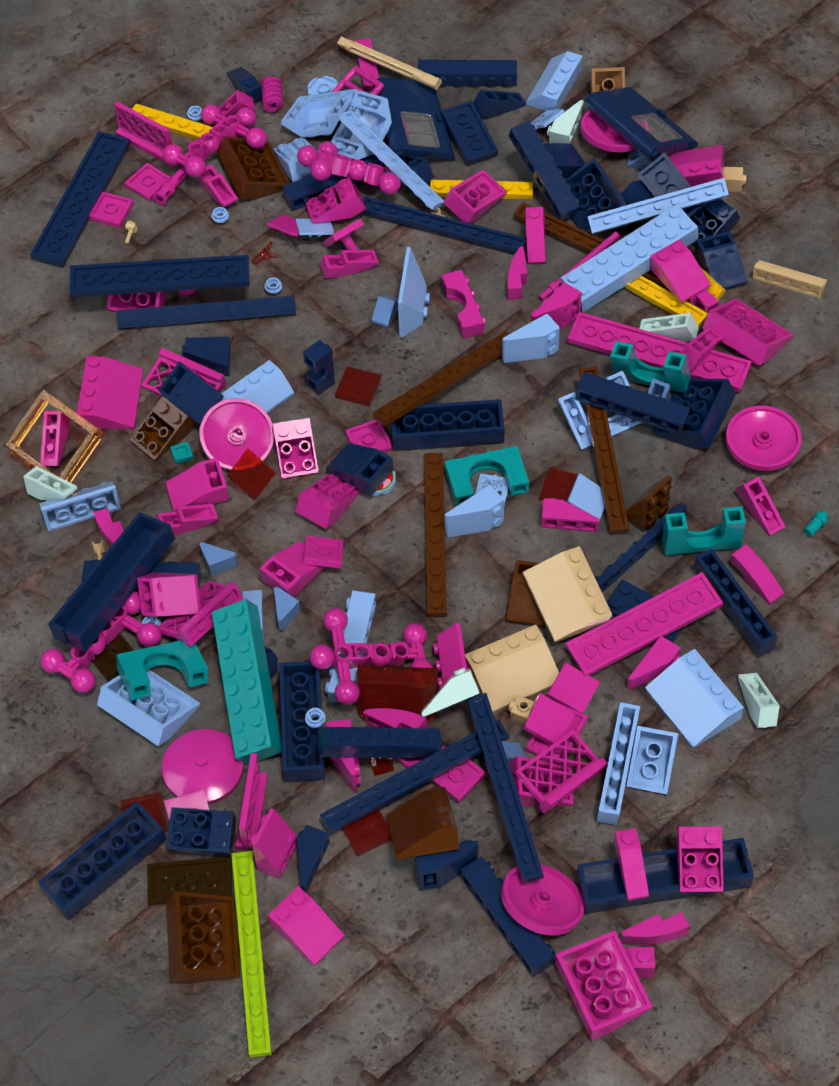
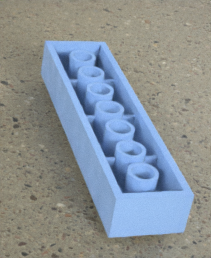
M676 204L561 277L562 284L565 282L582 292L581 312L584 313L626 286L627 283L650 270V256L679 239L686 247L698 239V227Z

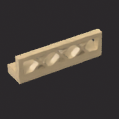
M761 260L758 263L756 262L752 279L817 298H821L827 283L826 279Z

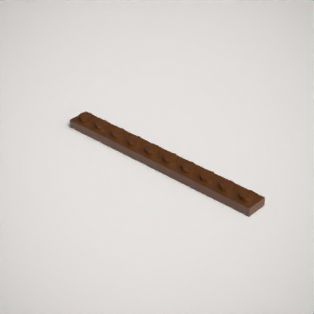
M522 202L513 214L514 219L526 224V208L532 206ZM545 213V233L584 252H592L605 241ZM651 270L641 275L662 288H666Z
M503 332L374 411L373 419L386 427L501 356L502 338L509 335V333Z
M598 366L579 368L580 380L584 372L600 377ZM585 403L610 534L629 532L628 518L607 412L605 409Z
M424 453L427 617H447L443 453Z

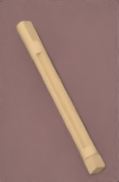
M340 37L337 42L346 51L437 90L442 83V80L438 77L355 41Z

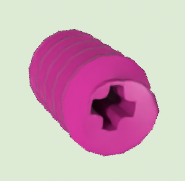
M276 77L263 78L261 81L263 109L268 113H273L284 105L282 81Z

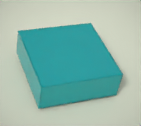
M188 441L170 447L176 465L194 459Z

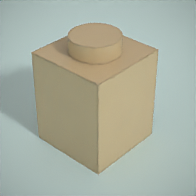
M724 167L727 190L729 192H742V186L746 185V175L743 174V167Z

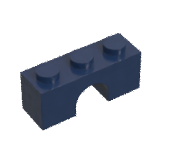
M321 340L303 351L304 363L312 369L306 373V383L318 396L335 384L333 350Z

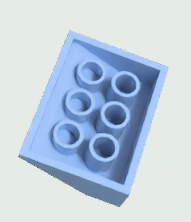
M696 649L678 658L645 687L646 692L692 749L742 718L744 707Z
M150 669L146 672L150 680L149 697L130 700L120 675L101 686L97 705L158 747L169 740L200 706L198 701Z

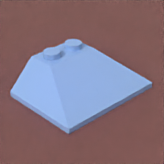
M357 89L300 96L284 116L281 124L302 138L331 135L340 122L338 117L341 113L347 111Z
M357 90L347 111L351 110L383 141L392 123L388 99ZM342 122L340 123L331 141L337 146L338 154L345 155L353 160H360L374 154L367 149L361 140L355 137L351 130L346 128Z
M411 247L406 249L398 299L400 337L406 336L423 325L424 317L427 318L428 315L426 304L430 302V293H427L426 282Z
M623 371L605 378L624 386H630ZM573 392L557 400L582 450L593 444L585 403L576 400V392ZM606 410L611 436L642 423Z

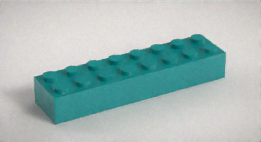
M244 599L212 611L235 759L248 765L251 753H256L259 761L282 753V745L258 606Z

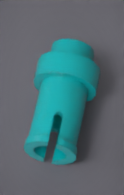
M823 510L816 512L809 524L803 528V532L808 537H813L821 527L828 523L829 515Z

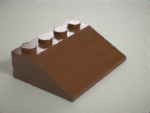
M223 137L217 153L240 199H258L283 191L282 186L290 183L268 140L262 148L254 149L247 144L246 138Z
M433 787L430 790H425L387 814L396 860L459 849L457 826L446 787Z
M175 891L166 901L170 982L198 983L239 978L235 897Z

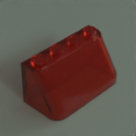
M358 665L357 684L360 689V697L357 700L358 716L365 720L364 710L376 708L404 710L422 716V709L439 691L438 668ZM437 711L424 716L427 722H432L436 719Z

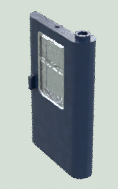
M377 78V80L384 84V88L377 96L388 99L392 121L386 134L388 147L402 160L407 156L455 160L448 130L441 116L442 109L436 89L414 80Z
M632 87L593 92L585 99L584 104L588 109L651 162L664 152H675L698 146V142L670 120L664 111L657 109Z

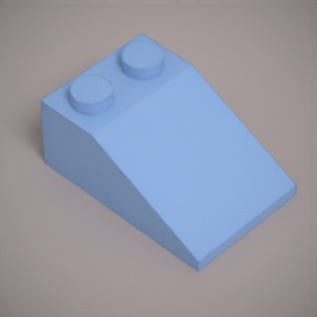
M545 314L502 338V361L509 363L542 359L555 354L559 350L560 327L548 314Z
M491 485L487 486L445 514V536L448 538L484 532L500 526L504 521V499Z
M637 726L626 787L662 794L668 793L679 740L678 733Z

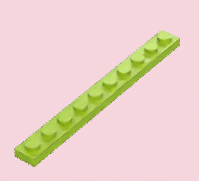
M253 851L232 853L248 1049L249 1057L253 1058L272 1055Z

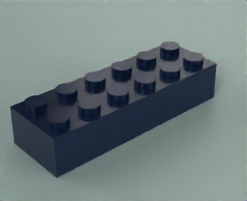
M501 399L420 405L391 423L393 450L504 442L505 438Z
M310 661L279 663L284 781L325 779V758L320 757L317 737L323 730V725L318 728H312L305 721V715L310 709L319 708L322 710L321 671L315 668Z
M136 801L38 881V884L67 920H70L167 839L164 830Z

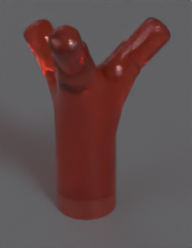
M272 241L251 260L254 265H257L265 258L276 257L275 254L269 253Z

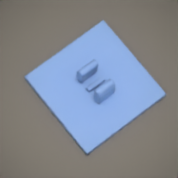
M296 219L299 235H309V237L318 235L320 237L321 235L334 234L331 221L313 224L311 219Z
M579 473L567 502L599 518L600 521L605 508L601 487Z

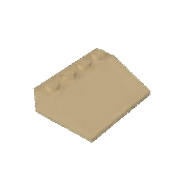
M580 546L561 552L522 573L554 642L591 630L610 620L612 613Z
M537 625L465 654L467 669L470 668L479 693H487L493 713L508 707L511 700L516 701L518 696L529 698L551 688L559 674L547 643Z

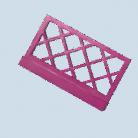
M117 101L114 104L118 123L115 135L129 138L131 145L165 162L163 150L166 146L172 144L170 129Z
M162 348L158 353L160 357L141 386L150 392L163 396L158 391L162 385L160 377L169 375L173 370L171 367L175 368L179 361L193 369L210 385L214 386L217 391L221 388L224 389L227 382L223 374ZM162 363L169 367V370L159 373L158 369ZM159 379L160 385L153 387L149 385L151 380Z
M208 581L199 589L201 610L196 614L169 616L158 626L162 634L181 639L186 646L191 647L214 626L212 611L243 599L237 584L230 582L228 585Z
M572 730L517 769L514 774L541 804L539 809L545 814L601 773L608 763L603 757L599 759L579 735ZM572 738L577 743V748L567 747V740ZM553 750L563 751V759L553 757ZM567 752L577 753L576 761L567 760ZM581 754L587 755L592 762L589 764L580 762ZM540 759L549 761L548 769L538 767ZM553 762L562 763V771L552 770ZM566 764L576 766V773H567ZM525 770L534 771V779L527 778L523 772ZM538 772L548 774V782L538 780ZM552 775L561 776L562 784L552 783ZM538 785L548 787V794L543 797L538 791Z
M251 753L235 845L238 850L253 851L251 839L253 834L258 832L261 827L260 822L263 814L268 773L260 772L256 753Z

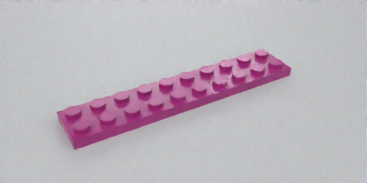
M582 312L578 313L567 338V343L611 355L615 341L633 344L636 357L640 361L659 368H663L668 352L681 354L687 344L684 341ZM712 350L695 369L690 371L691 379H729L734 391L741 393L752 361Z

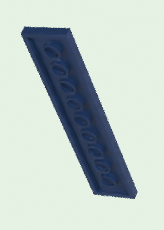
M100 131L97 133L30 254L31 259L64 266L90 219V213L101 193L105 191L130 145L129 138Z
M248 255L70 266V297L250 286Z

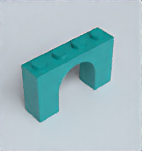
M615 341L610 355L614 374L623 371L628 382L650 386L652 379L655 378L670 384V390L686 393L691 379L687 355L668 352L663 368L653 367L643 363L636 357L633 344Z
M518 446L445 461V474L455 507L474 495L470 479L474 474L483 470H493L500 473L506 479L510 496L529 493V480Z
M743 507L723 508L720 523L709 530L700 532L688 530L685 512L665 514L662 534L665 556L705 552L710 549L715 551L741 548L746 525Z
M183 640L116 654L117 671L130 700L150 696V680L146 672L150 668L159 665L177 668L183 674L188 687L208 683V667L196 643L190 647L186 646Z

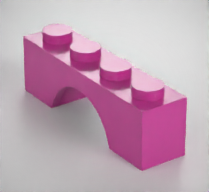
M462 270L442 274V288L446 298L459 301L465 307L462 312L457 314L458 328L462 338L465 339L483 334V326H486L485 318L483 315H480L478 302L475 303L474 301L475 295L473 289L469 288L468 277L464 276Z

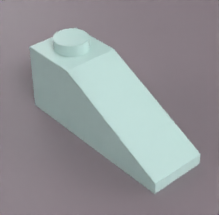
M580 100L554 120L553 125L549 126L547 131L549 143H571L583 114L584 101Z
M691 313L642 319L639 329L688 342L697 336L699 326Z
M37 466L23 476L27 494L39 500L65 499L77 490L76 485Z
M465 667L453 672L454 675L446 681L422 709L423 717L479 694L478 686L470 668L465 670Z
M757 673L739 674L738 681L749 715L757 728L777 726L780 705Z

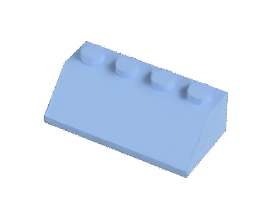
M566 51L553 57L527 99L526 105L545 111L560 109L582 71L583 56Z
M268 360L221 393L224 396L221 401L233 398L246 399L256 403L266 413H269L293 396L294 391L282 371L273 362Z
M113 481L82 489L70 494L65 499L46 500L39 503L48 531L93 518V512L108 508L109 512L121 509Z

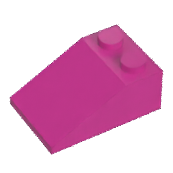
M483 169L451 188L443 203L463 222L473 223L504 197L507 191Z
M680 239L650 256V270L681 303L711 287L710 282L693 254Z
M515 757L509 762V766L522 806H541L532 793L514 774L517 769L529 762L531 758ZM539 760L538 767L548 769L549 762ZM553 763L552 770L562 771V764ZM566 765L567 773H572V766ZM525 770L523 772L527 778L534 779V771ZM538 772V780L548 782V774ZM552 775V783L562 784V777ZM538 785V791L543 797L548 794V787ZM573 793L556 806H572L574 804Z
M299 886L268 914L270 926L314 966L345 937L318 904Z

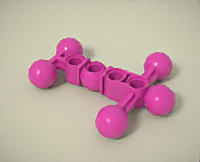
M209 104L201 110V119L207 125H215L213 129H210L209 133L203 134L200 139L190 142L188 144L189 152L185 155L179 145L170 144L166 146L163 150V159L169 165L181 164L185 166L189 176L198 178L206 172L205 160L209 157V154L217 152L223 137L238 138L243 136L251 148L259 149L267 143V134L258 127L248 129L256 123V114L251 108L243 107L237 111L236 115L225 117L218 106Z
M326 141L321 143L317 150L311 145H305L297 152L298 162L304 167H310L311 175L317 180H326L331 174L344 177L348 175L354 180L361 181L364 179L365 183L379 185L381 191L387 195L395 194L401 187V179L392 173L387 166L383 168L377 164L368 163L367 165L362 160H352L350 157L338 154V148L332 142Z
M133 591L94 642L96 643L91 644L86 652L72 647V658L66 663L65 656L60 650L55 648L47 649L41 655L40 665L45 672H60L71 679L70 683L75 691L87 693L94 688L96 682L94 673L87 669L91 664V660L95 659L94 655L102 653L106 645L114 640L125 627L136 633L138 641L145 647H153L159 644L162 632L156 624H142L129 616L141 611L139 593Z
M340 608L329 609L323 617L325 628L332 632L334 652L332 648L324 644L316 645L310 651L309 660L315 668L323 670L333 665L338 669L340 683L335 688V697L343 705L354 704L360 697L358 684L351 680L350 668H361L365 665L370 667L371 664L376 667H383L387 664L388 666H401L406 659H413L409 667V675L413 681L421 684L426 683L432 679L434 673L432 663L425 659L423 644L427 640V631L424 626L419 623L409 624L403 630L404 642L399 641L395 644L393 642H390L389 645L383 642H377L373 645L371 643H368V645L366 643H345L343 630L348 625V616Z

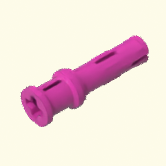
M181 165L170 180L163 183L161 189L153 194V198L158 204L165 205L167 199L175 194L176 187L188 175L185 166Z

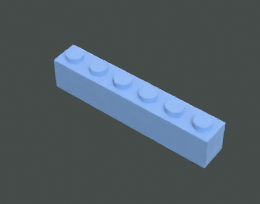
M352 590L351 598H347L348 625L343 630L345 643L367 644L376 607L375 594ZM331 665L329 671L331 680L326 683L325 693L328 694L329 702L340 703L335 697V688L340 683L338 669ZM350 668L351 680L357 684L361 668Z
M620 702L597 822L617 826L640 706Z

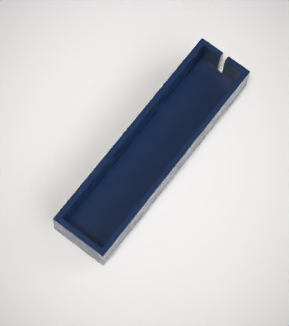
M139 512L48 623L53 637L66 644L70 643L71 646L86 652L137 588V577L148 574L175 540L171 525Z
M744 838L722 841L723 891L751 887L754 874L750 859H747L748 852ZM677 848L642 854L649 897L627 900L618 858L577 865V879L584 901L585 914L714 892H680Z

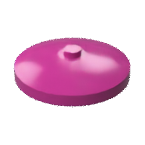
M588 110L583 115L580 130L583 137L590 144L610 152L635 150L631 144L591 110ZM645 119L634 120L648 132V125Z
M233 398L223 400L208 410L200 426L199 438L202 450L209 460L218 458L221 469L243 472L257 467L268 457L274 442V430L270 417L259 405L246 399Z
M753 406L743 409L730 420L726 431V445L730 454L739 463L754 470L772 471L781 469L796 458L801 447L802 435L796 421L786 412L770 406Z
M197 729L181 735L168 747L162 761L163 779L173 796L179 797L204 790L208 805L220 802L232 794L238 787L244 772V763L235 759L232 738L223 732L213 729Z
M540 864L544 878L523 884L518 866L509 871L502 883L501 898L508 913L519 924L536 933L551 936L566 934L579 924L584 913V901L578 887L565 874L552 867Z

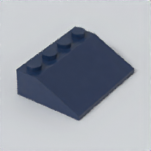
M595 158L591 159L565 180V182L569 183L572 194L578 198L580 203L578 212L572 215V218L581 230L592 234L588 216L629 205Z
M690 379L686 393L674 391L669 400L690 408L681 436L657 427L653 432L654 435L691 448L710 449L736 395L729 379Z

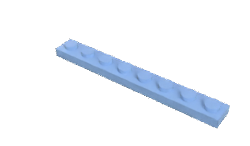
M351 110L340 114L338 119L343 125L351 130L355 137L361 140L367 149L372 151L392 173L396 174L402 183L407 185L428 208L433 210L443 205L444 200Z
M722 178L588 216L592 234L659 216L676 204L681 209L727 197L729 193L725 179Z

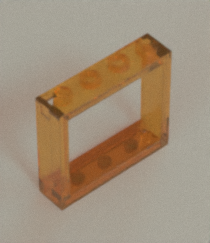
M42 390L5 445L10 448L9 452L17 458L19 456L24 458L22 462L29 467L37 466L56 475L18 447L46 405L50 403L89 432L65 469L58 476L71 483L105 432L52 394Z

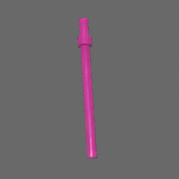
M614 232L564 275L604 251L620 235ZM561 277L557 281L550 283L547 286L548 288L538 296L541 301L549 297L556 287L562 285Z

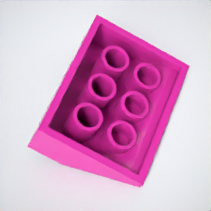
M723 145L665 153L691 187L724 178Z
M737 298L711 309L702 327L704 330L708 327L712 328L723 337L721 341L724 345L732 347L738 354L748 357L752 363L757 365L768 362L794 335Z
M86 356L76 414L79 427L134 430L143 369L107 357Z
M616 931L556 954L555 965L591 1041L615 1031L653 1009Z

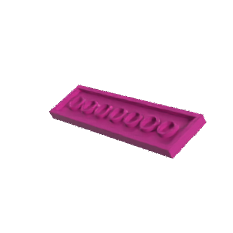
M701 572L565 643L579 669L585 676H590L657 641L659 637H665L722 607L723 602L704 573Z

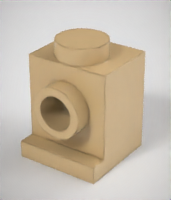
M518 696L516 701L512 699L508 708L510 720L525 724L534 701Z

